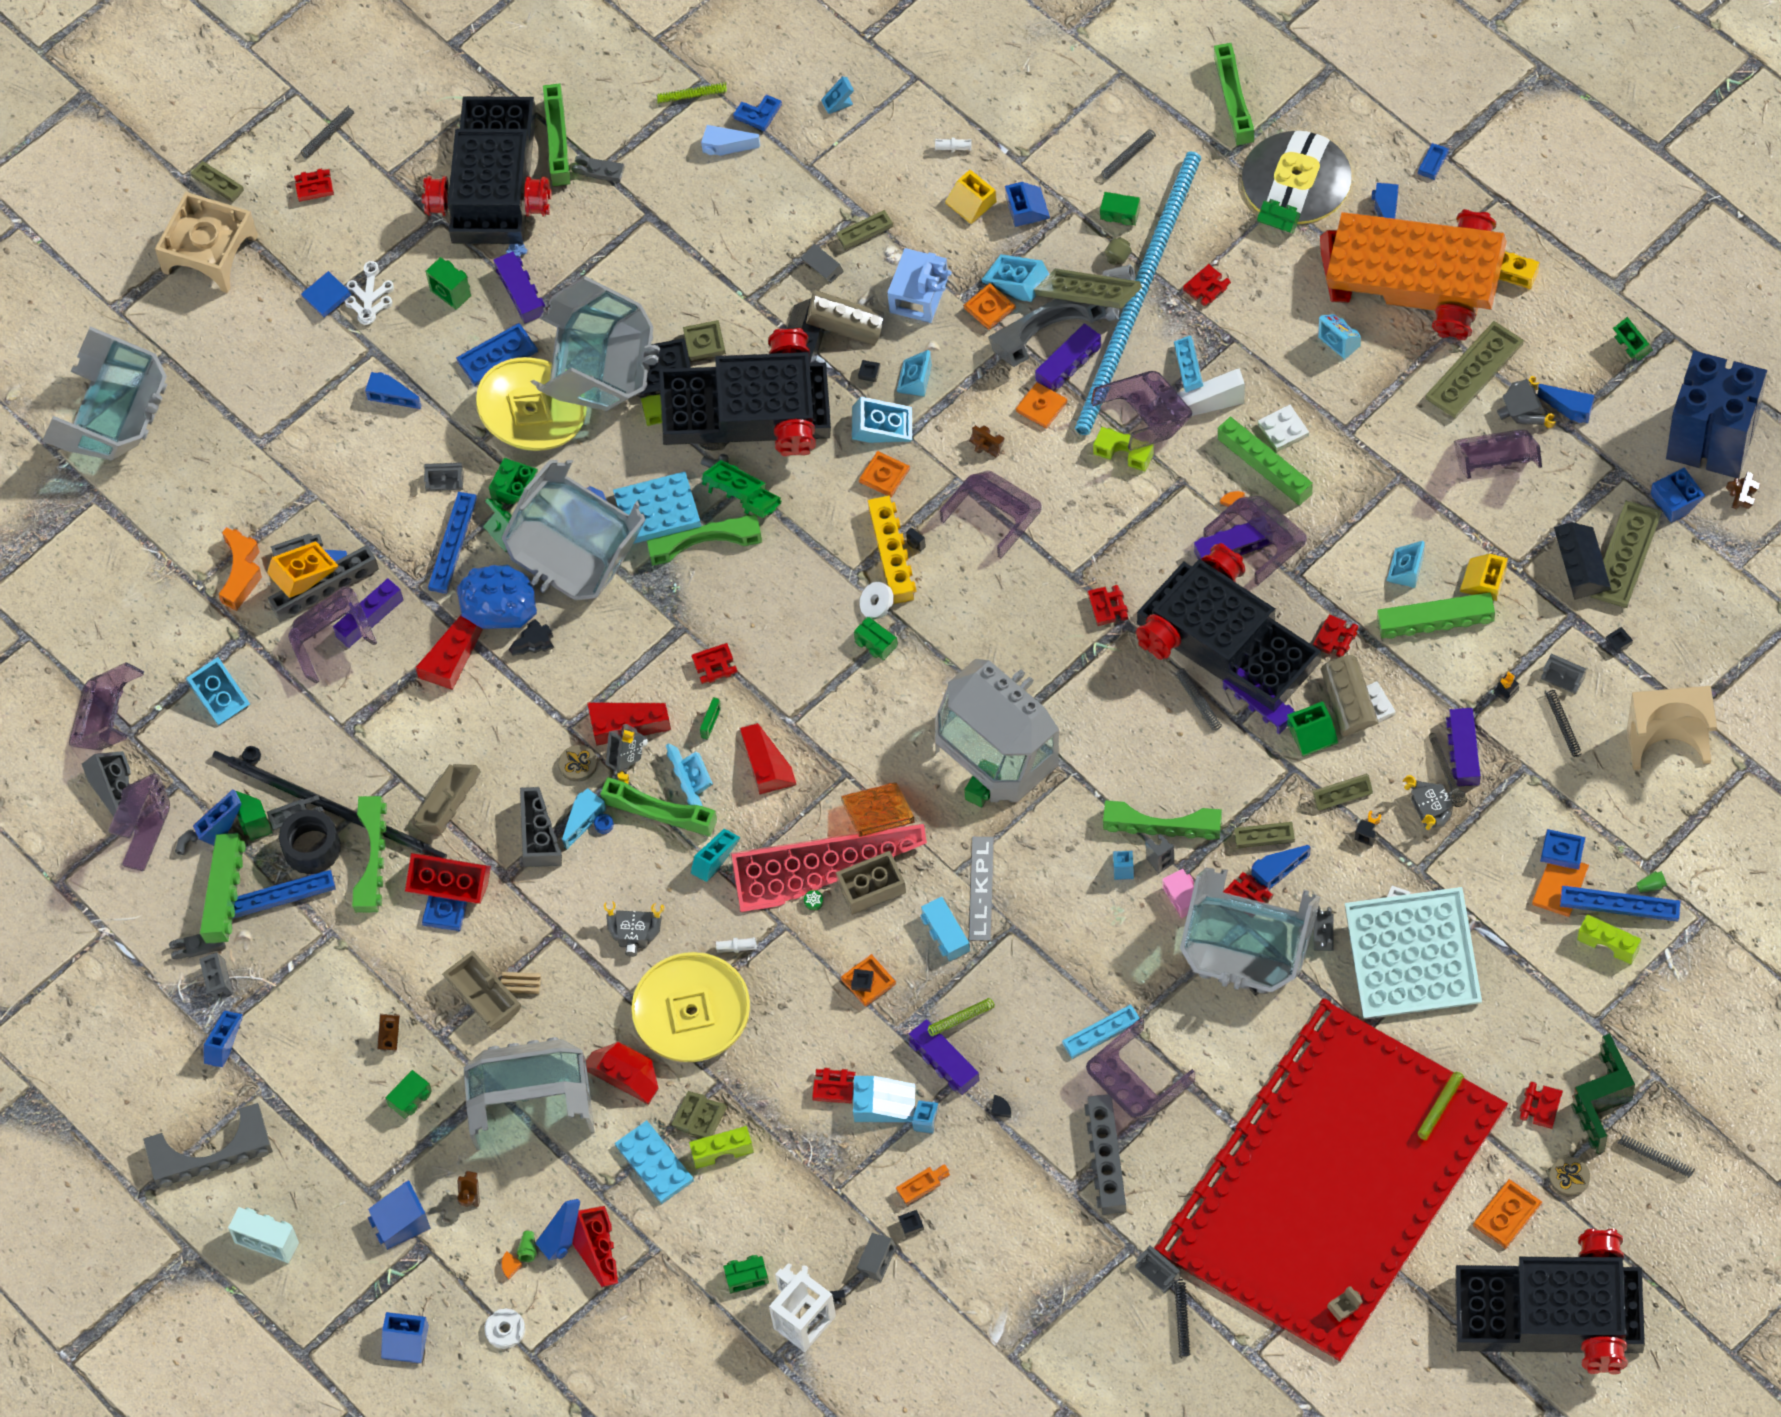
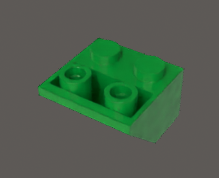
M504 458L488 487L491 499H498L507 505L519 502L524 489L536 476L538 469Z
M1323 701L1287 715V726L1303 757L1338 744L1331 716Z
M236 791L242 804L237 817L244 835H249L250 840L253 841L272 834L261 800Z

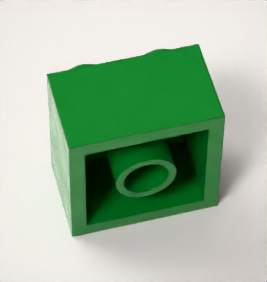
M439 257L425 271L430 291L455 310L460 308L471 297L467 274L463 270L456 269L449 260L445 261Z

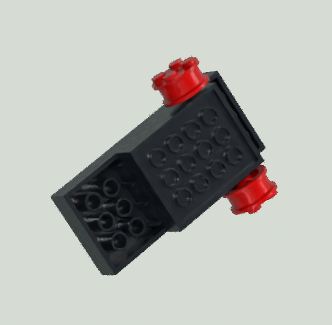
M463 96L460 128L455 129L450 185L447 176H443L442 179H432V176H427L423 180L425 193H422V204H425L424 213L428 216H432L433 213H442L443 216H447L449 210V234L452 244H524L526 216L530 217L531 214H541L542 217H546V215H550L548 200H551L552 193L551 189H549V179L546 177L531 179L530 177L536 119L534 97Z
M795 328L774 330L768 337V345L771 347L769 354L715 356V367L659 369L663 445L776 441L775 449L782 456L809 455L810 451L816 447L815 439H829L831 436L826 362L809 363L810 353L806 347L809 341L808 335L803 332V329Z
M1223 543L1215 544L1211 547L1210 554L1198 559L1193 566L1183 561L1137 611V624L1139 627L1136 629V636L1139 640L1138 644L1142 649L1148 650L1159 660L1168 658L1171 655L1172 648H1174L1222 681L1226 679L1275 712L1321 663V650L1276 622V608L1237 584L1235 579L1242 577L1245 573V566L1242 562L1243 557L1238 553H1234ZM1239 668L1248 674V681L1238 675ZM1261 684L1263 686V691L1255 685Z
M1616 1229L1584 1230V1233L1578 1237V1244L1581 1246L1578 1257L1519 1256L1518 1266L1456 1265V1351L1584 1353L1585 1358L1582 1360V1367L1587 1370V1373L1620 1374L1621 1370L1628 1365V1360L1624 1357V1353H1643L1642 1267H1623L1624 1253L1620 1250L1623 1236Z

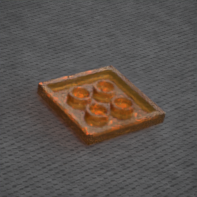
M897 782L841 796L842 804L859 837L915 823L914 815Z

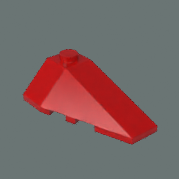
M1327 230L1320 235V250L1325 276H1327L1337 230ZM1328 286L1331 302H1350L1352 291L1331 289Z
M758 723L741 727L740 732L759 795L797 785L792 767Z
M605 1206L579 1210L572 1245L601 1287L618 1284L616 1261L612 1257L614 1242L610 1240L612 1224Z

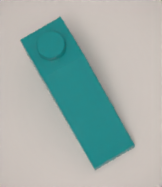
M723 829L694 856L690 874L705 882L710 880L737 845L740 836Z

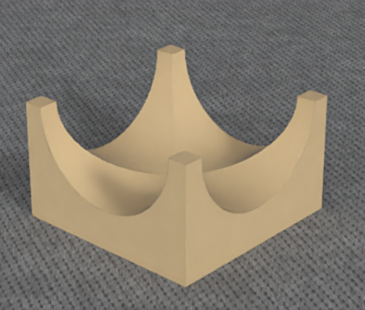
M185 192L155 247V252L162 273L169 275L172 271V266L176 265L191 267L209 276L217 283L221 291L228 293L231 288V267L240 244L247 237L249 240L256 241L258 234L251 211Z
M1711 686L1632 692L1627 734L1633 770L1641 769V758L1652 744L1666 739L1680 740L1691 745L1699 753L1703 764H1711L1709 731H1717Z

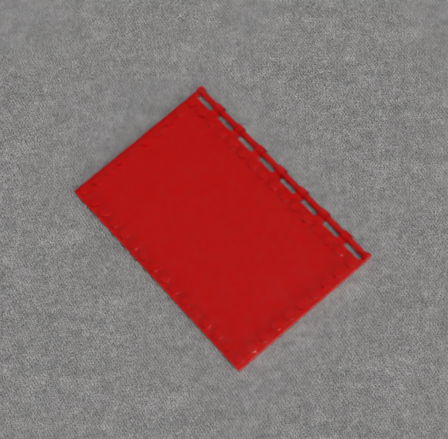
M1322 998L1319 1002L1320 1006L1308 1024L1302 1027L1298 1033L1299 1037L1287 1055H1284L1277 1064L1278 1068L1266 1086H1263L1256 1095V1101L1245 1117L1240 1119L1235 1127V1132L1224 1148L1219 1150L1214 1158V1163L1203 1179L1198 1181L1192 1190L1193 1194L1183 1209L1177 1212L1171 1221L1172 1225L1160 1243L1154 1246V1249L1172 1264L1341 1362L1508 1107V1103L1463 1078L1458 1088H1456L1457 1090L1453 1093L1454 1096L1450 1099L1451 1101L1447 1104L1448 1106L1442 1111L1443 1114H1441L1440 1119L1436 1122L1437 1124L1433 1127L1434 1129L1430 1132L1431 1134L1427 1137V1140L1422 1139L1418 1135V1131L1421 1129L1424 1121H1426L1425 1119L1429 1116L1436 1101L1440 1098L1439 1096L1449 1082L1450 1077H1452L1453 1072L1338 1008L1329 1000ZM1325 1011L1330 1012L1318 1032L1315 1031L1314 1028ZM1304 1042L1310 1043L1297 1063L1293 1061ZM1286 1072L1289 1076L1275 1094L1272 1090L1283 1073ZM1263 1103L1268 1105L1256 1125L1252 1124V1119ZM1242 1134L1245 1135L1247 1138L1235 1156L1230 1155L1229 1153ZM1221 1166L1226 1168L1214 1187H1209V1183ZM1198 1199H1204V1202L1191 1220L1188 1219L1187 1216ZM1177 1230L1183 1231L1171 1251H1167L1165 1248ZM1351 1286L1353 1290L1360 1294L1363 1302L1357 1311L1339 1322L1327 1305L1343 1294L1346 1288Z

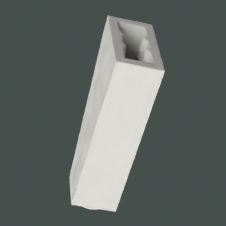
M1240 368L1203 382V387L1187 393L1185 390L1176 393L1175 401L1172 402L1174 412H1178L1179 418L1182 419L1244 404L1245 383Z

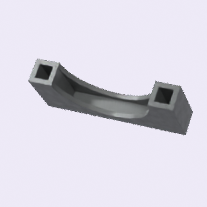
M1054 299L988 336L993 352L1012 367H1015L1029 359L1025 346L1029 339L1042 328L1069 319H1082L1093 323L1107 315L1104 306Z
M256 1103L239 1109L240 1124L235 1137L224 1149L210 1156L189 1157L182 1155L168 1145L163 1133L143 1138L157 1187L166 1188L179 1181L185 1182L192 1177L208 1175L211 1171L224 1170L229 1168L230 1165L243 1164L250 1159L262 1158L272 1153L273 1150L259 1104Z

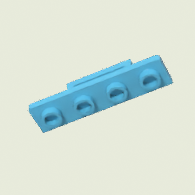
M668 743L665 745L668 751L667 756L673 762V770L681 781V789L688 797V805L703 806L698 794L712 786L713 783L700 753L694 752L685 759H682L678 748Z

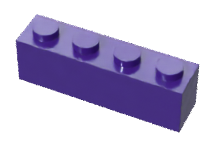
M512 251L493 259L495 270L524 324L540 318L544 312L545 304L541 297H537L538 291L536 286L530 284L529 280L531 279L528 271L522 269L523 263L521 258L516 257Z
M1084 323L1035 370L1036 381L1052 391L1061 388L1064 381L1069 376H1073L1081 364L1084 365L1093 353L1099 351L1102 345L1101 335Z
M1264 517L1254 518L1248 523L1238 524L1226 531H1218L1212 536L1199 538L1194 542V553L1197 559H1201L1204 555L1210 554V549L1213 545L1223 543L1234 553L1242 556L1272 545L1273 534Z
M387 578L333 626L336 638L347 648H350L404 600L401 589Z
M1239 668L1238 675L1248 681V674ZM1226 679L1223 680V689L1225 691L1230 688L1235 692V698L1237 700L1242 698L1249 704L1248 708L1252 712L1257 710L1264 716L1262 719L1265 723H1273L1277 727L1276 732L1278 734H1281L1288 727L1287 715L1295 712L1290 705L1282 703L1273 712ZM1261 684L1255 685L1263 691V686Z
M1473 708L1449 709V717H1446V728H1450L1448 745H1452V751L1449 752L1450 763L1454 762V768L1451 769L1452 780H1456L1457 787L1480 785L1481 774Z
M927 1019L909 1033L910 1047L914 1051L918 1050L922 1054L923 1060L928 1065L932 1064L936 1068L935 1072L940 1078L944 1077L948 1081V1085L954 1092L958 1091L963 1095L980 1081L979 1072L941 1033L931 1036L928 1032V1026L931 1023Z

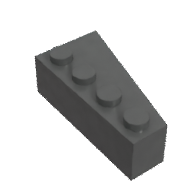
M540 787L520 788L523 867L562 866V854Z

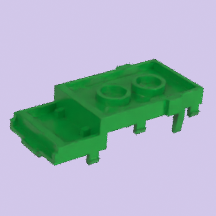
M722 460L702 474V485L707 486V483H709L708 493L712 494L714 487L727 493L726 497L729 499L731 495L740 499V503H743L742 508L745 509L744 513L749 515V512H752L764 518L766 515L776 511V508L781 505V497L765 490V482Z

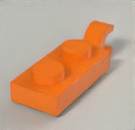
M945 1164L934 1171L929 1167L897 1186L896 1191L906 1206L941 1186L939 1180L950 1176L949 1169Z

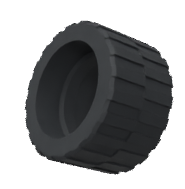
M304 809L290 815L283 822L279 831L280 847L287 864L293 870L310 875L327 870L338 859L339 852L341 851V842L334 822L324 812L315 809ZM319 831L327 835L325 843L315 851L303 853L293 849L296 839L306 832Z

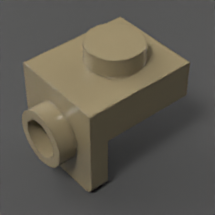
M1349 1286L1343 1294L1329 1302L1327 1307L1340 1322L1357 1311L1363 1301L1360 1294Z

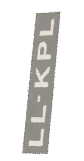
M972 837L969 940H991L994 837Z

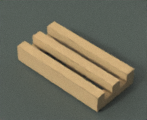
M502 972L501 982L511 993L540 994L542 976L540 973ZM506 984H508V985H518V986L531 985V986H536V988H533V987H510V986H506Z

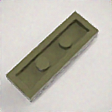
M204 161L191 172L193 178L232 203L244 191L242 185Z
M883 210L836 234L846 250L892 228L893 222L886 211Z
M1366 773L1313 790L1312 793L1316 809L1320 811L1373 794L1369 775Z
M1293 822L1234 828L1237 849L1295 842Z

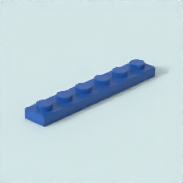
M458 492L429 582V591L448 593L477 500L475 494Z
M328 870L240 895L237 901H235V916L232 919L336 890L332 872Z
M1562 886L1560 907L1678 922L1681 901Z

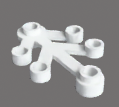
M369 261L364 265V272L367 276L366 292L354 280L348 281L346 284L350 293H355L364 302L363 308L356 302L354 296H350L345 300L346 306L353 308L358 313V321L363 325L372 324L379 311L383 308H390L393 304L391 297L384 296L381 302L372 307V303L384 293H391L394 290L393 282L388 280L373 292L374 280L379 273L378 264L374 261Z

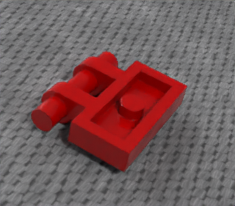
M321 168L310 173L305 171L301 172L300 175L294 176L299 202L334 195L330 169L322 170Z
M1208 264L1183 286V291L1196 301L1202 296L1203 299L1200 302L1203 306H1206L1208 303L1216 300V296L1219 293L1225 292L1231 281L1228 278L1219 281L1222 279V274Z
M1118 585L1112 586L1113 592L1109 593L1106 586L1087 591L1097 626L1116 622L1115 615H1120L1122 621L1128 620L1127 605H1124V595ZM1110 601H1116L1117 606L1112 607Z
M1329 614L1313 646L1331 655L1333 649L1337 650L1336 656L1338 658L1342 657L1348 652L1351 641L1355 639L1358 625L1352 623L1350 628L1346 629L1345 620ZM1340 636L1345 637L1343 642H1338Z
M727 643L691 655L697 673H706V675L699 677L701 684L707 682L710 684L715 682L716 679L731 677V674L738 672L736 665L731 667L727 665L734 662ZM722 667V670L713 673L711 669Z
M1244 872L1238 877L1243 881L1242 883L1234 879L1223 891L1227 894L1263 903L1265 901L1261 898L1265 897L1270 901L1274 894L1268 891L1269 888L1265 885H1260L1252 875H1247ZM1247 888H1253L1256 891L1255 894ZM1244 912L1252 919L1255 916L1254 914Z
M827 1067L816 1069L815 1076L823 1078L822 1080L814 1079L813 1101L852 1104L854 1082H847V1080L854 1079L856 1072L848 1071V1069H842L841 1071L830 1070ZM840 1078V1081H830L829 1079Z
M1530 1082L1528 1088L1525 1089V1100L1520 1106L1521 1114L1519 1118L1527 1121L1528 1115L1534 1116L1533 1124L1553 1129L1563 1090L1543 1085L1542 1092L1536 1091L1537 1083ZM1533 1099L1539 1101L1537 1108L1531 1106Z

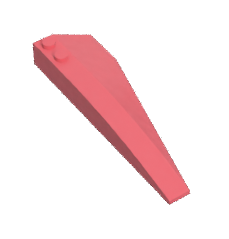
M924 824L730 853L740 912L783 905L785 901L797 899L808 891L818 890L826 885L837 882L836 872L888 851L894 857L926 844Z

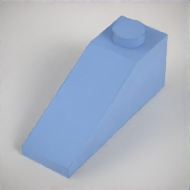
M707 125L701 141L702 151L708 155L721 156L759 148V134Z

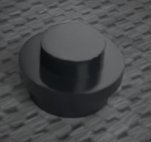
M254 746L246 747L242 753L243 761L252 765L258 763L261 759L260 750Z

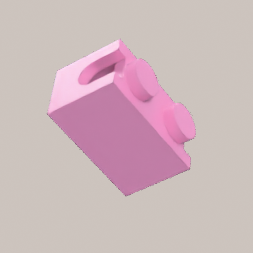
M1184 869L1162 879V887L1181 918L1188 915L1194 889V881L1190 874L1185 873Z

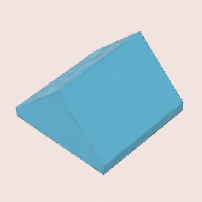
M926 350L903 361L896 390L898 393L925 397L932 367L931 351Z
M1424 541L1395 548L1387 577L1388 582L1416 588L1424 558Z

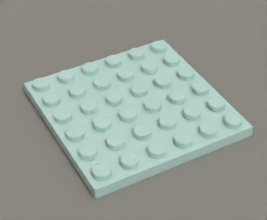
M1462 887L1345 903L1363 1020L1482 1003Z

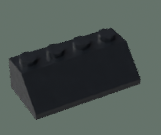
M810 298L793 306L787 329L801 328L808 335L809 341L806 347L810 353L809 363H815L825 329L806 323Z
M1574 522L1554 527L1574 600L1611 590L1594 528Z

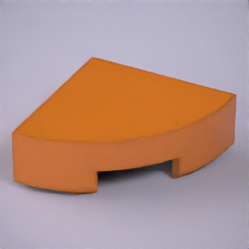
M1229 492L1220 499V504L1237 511L1245 497V492Z
M506 1251L502 1258V1270L505 1277L509 1280L522 1267V1263Z

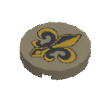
M574 745L565 749L559 759L560 772L570 781L587 780L592 777L597 769L595 753L592 749L583 745Z
M1574 1157L1561 1158L1551 1167L1549 1174L1551 1186L1557 1193L1567 1197L1582 1194L1589 1185L1590 1171L1587 1165L1580 1159Z

